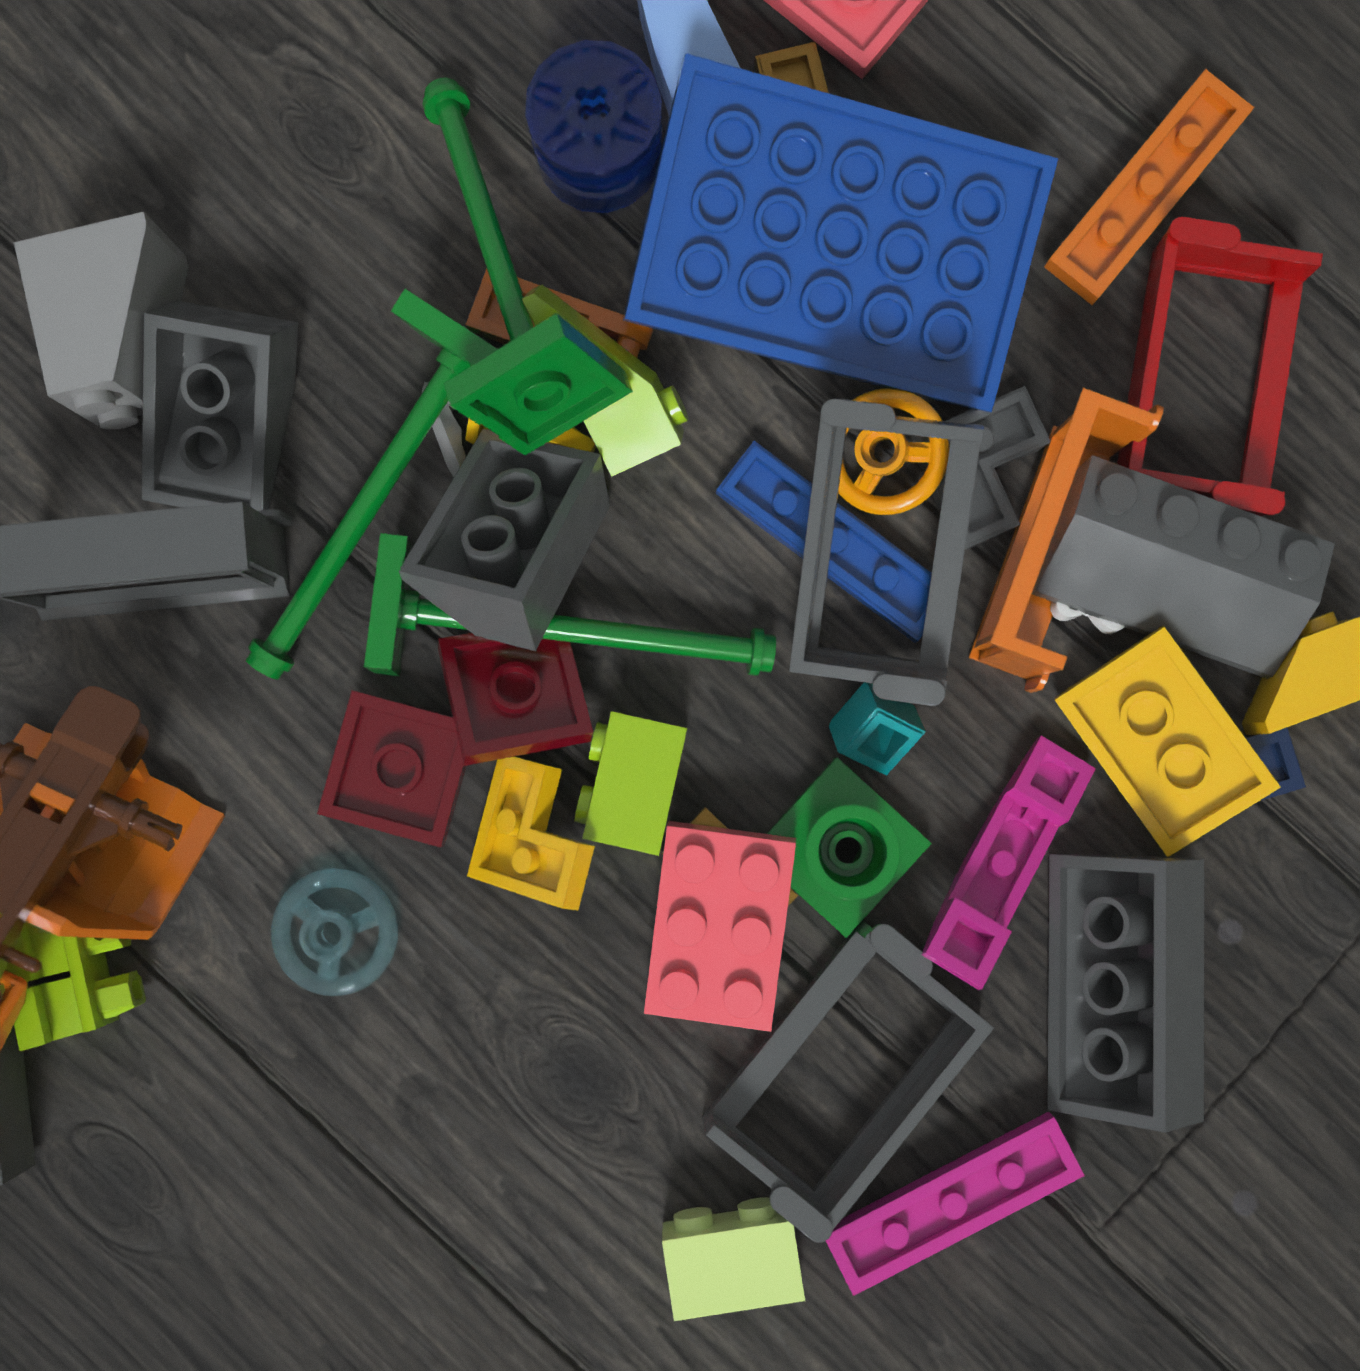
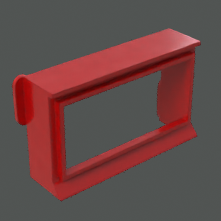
M1178 217L1172 221L1168 231L1152 251L1127 404L1145 411H1149L1152 408L1175 270L1271 285L1239 483L1230 481L1220 482L1142 469L1147 437L1139 443L1131 441L1120 449L1117 464L1261 517L1263 515H1275L1282 511L1285 506V492L1272 489L1271 482L1303 282L1321 266L1323 253L1240 241L1241 233L1235 225L1189 217Z

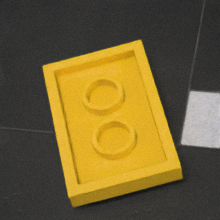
M1164 625L1055 697V702L1167 857L1281 788L1275 777Z

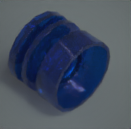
M582 40L559 48L542 62L527 88L525 117L532 139L535 159L543 182L560 201L581 211L609 213L630 206L651 188L655 180L663 146L662 98L653 72L636 53L611 41ZM601 112L606 113L604 118L600 116ZM585 114L590 116L587 120L583 119Z

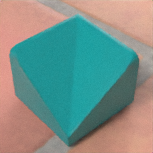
M865 682L833 717L829 724L838 753L886 776L926 732L912 703L881 699L874 693L873 683Z

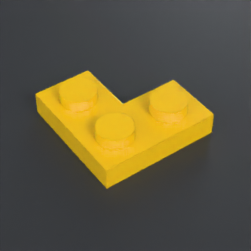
M515 756L497 760L467 877L562 909L579 910L595 846L546 832L562 769Z

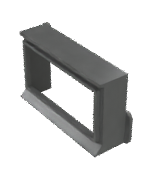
M830 399L823 404L789 672L873 683L874 693L884 700L936 706L944 700L978 458L984 436L983 425L900 417L895 415L894 410L889 405ZM847 428L951 439L919 660L819 647Z
M244 502L0 525V599L36 608L41 620L45 621L290 597L284 527L293 526V518L281 510L257 511ZM239 574L243 576L204 581H193L153 586L52 595V592L70 590H81Z
M863 920L851 934L845 938L702 1116L706 1136L772 1189L769 1197L772 1208L809 1239L817 1243L824 1242L830 1238L833 1229L994 1029L988 1022L931 977L932 961L922 956L921 950L893 927L885 923L877 924L872 928ZM877 952L952 1015L814 1188H812L737 1127V1125Z

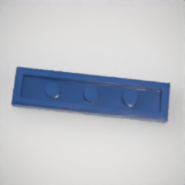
M753 441L717 488L716 495L803 559L812 483L757 442ZM837 503L828 578L914 643L918 642L923 635L932 573Z

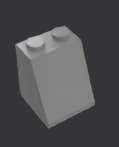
M145 212L14 242L47 395L97 426L99 425L102 429H122L137 424L139 422L138 416L143 415L144 313L177 300H182L188 271L186 255Z

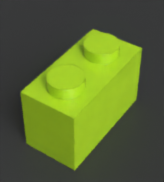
M612 711L608 724L596 723L589 752V760L599 762L594 787L582 786L574 821L585 824L582 839L659 856L687 728Z

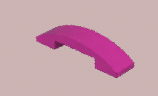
M1042 735L1035 740L989 813L961 864L933 923L922 956L977 990L983 989L1012 933L1007 927L1059 826L1069 822L1096 768Z

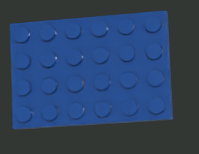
M685 53L681 63L623 321L886 388L908 391L917 396L968 409L992 412L1058 158Z

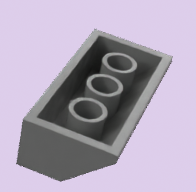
M1092 455L1076 470L1032 595L1055 603L1059 602L1085 614L1125 626L1124 628L1146 636L1164 625L1180 648L1268 679L1275 675L1321 602L1335 543Z
M1049 854V1111L1165 1133L1204 1121V859L1133 855Z

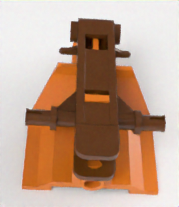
M89 686L81 689L57 723L53 733H47L25 723L13 741L7 742L5 745L0 743V1052L25 1003L28 986L24 978L5 970L9 962L31 973H36L41 969V962L38 959L14 949L25 922L27 921L57 936L150 939L164 922L225 817L224 813L202 804L182 790L150 776L141 757L148 748L151 739L147 727L141 723L140 710L132 701L101 687Z

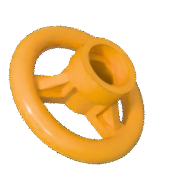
M885 388L872 390L853 399V401L886 404L891 408L904 410L918 419L942 421L939 414L927 401L911 392L900 389ZM862 430L855 441L854 453L857 462L863 470L854 483L847 474L842 461L838 494L853 507L871 514L893 515L911 510L928 499L940 485L947 469L949 439L928 437L929 442H908L904 434ZM883 440H891L895 448L892 458L886 462H878L874 455L876 445ZM905 462L928 463L921 479L907 491L893 496H877L872 494L883 476L895 473Z

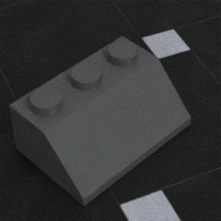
M483 429L400 568L401 579L475 636L536 651L610 507L601 455L552 443H546L531 453L523 455L499 439L498 435L493 431Z

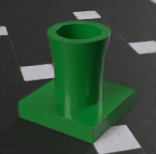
M835 757L766 833L796 838L790 887L845 938L851 934L932 844L838 757ZM845 837H852L858 844L857 854L850 862H841L835 853L837 843Z

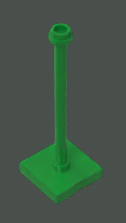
M439 78L429 83L426 87L422 102L426 118L431 123L441 127L511 341L445 382L444 387L451 407L478 425H484L496 433L499 439L523 455H527L632 393L633 390L626 371L559 314L552 315L534 327L531 316L522 301L524 296L464 120L470 109L467 92L455 80Z
M407 289L403 290L391 312L421 336L441 348L435 359L440 363V366L267 639L263 641L253 638L248 648L251 652L247 656L246 662L258 672L272 679L279 680L284 671L290 672L295 662L287 655L449 401L444 383L498 350Z
M380 533L364 667L375 674L400 677L406 629L416 631L417 624L467 630L428 599L421 598L419 592L411 590V586L401 579L399 570L412 550L408 536ZM554 614L542 638L746 663L747 674L756 676L759 675L760 671H772L776 654V636L764 634V629L752 628L750 637L744 638Z

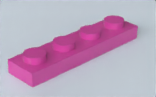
M1048 1111L842 1218L833 1229L826 1243L853 1296L1085 1175L1055 1117Z

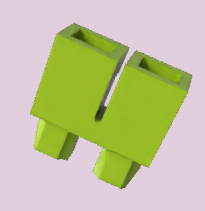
M25 922L14 949L38 959L41 962V969L36 973H31L8 962L5 970L24 978L27 982L70 971L71 976L27 987L25 1003L14 1023L19 1051L44 1045L78 1033L96 1030L119 1020L120 1014L145 1003L146 996L142 978L137 970L110 977L105 952L130 946L131 939L57 936L36 925Z

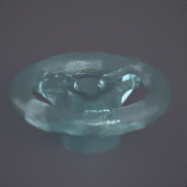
M338 868L319 870L295 882L279 901L271 925L273 951L285 974L300 987L325 996L351 994L372 984L389 965L394 955L398 938L396 914L385 892L368 877L352 870ZM326 888H344L362 896L371 907L347 916L344 912L337 909L320 908L308 896ZM294 914L304 921L299 933L300 945L308 957L319 962L318 973L307 968L299 960L293 949L290 930ZM327 922H332L339 927L341 939L338 944H331L324 938L323 928ZM378 925V943L368 962L351 974L339 976L341 957L352 948L355 934Z

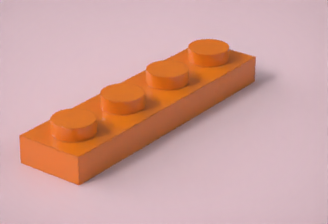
M1205 69L1050 257L1044 268L1089 304L1093 305L1255 107Z

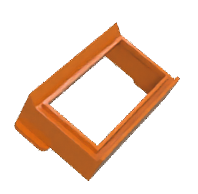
M1083 388L1074 413L1059 427H1052L1049 435L1051 442L1045 447L1018 520L1020 525L1015 528L968 658L1026 679L1024 690L1030 693L1041 691L1045 687L1050 673L1063 670L1067 656L1041 647L1053 616L1050 610L1052 601L1032 595V591L1076 470L1092 455L1109 461L1112 455L1131 441L1139 443L1156 430L1162 418L1164 407L1156 404L1149 411H1145Z

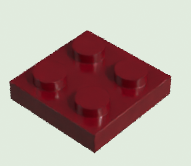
M472 633L438 639V652L464 766L591 742L593 728L570 642L542 639L536 651L478 637Z
M352 690L317 814L440 848L444 847L467 767L463 763L453 717Z

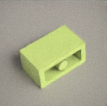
M768 1197L743 1201L738 1204V1211L712 1214V1210L706 1207L689 1208L675 1213L673 1221L663 1222L662 1245L674 1321L805 1301L794 1225L772 1208Z

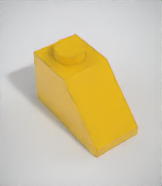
M1332 611L1313 617L1308 621L1275 675L1268 679L1262 677L1242 722L1246 735L1270 734L1360 700V616L1337 622Z

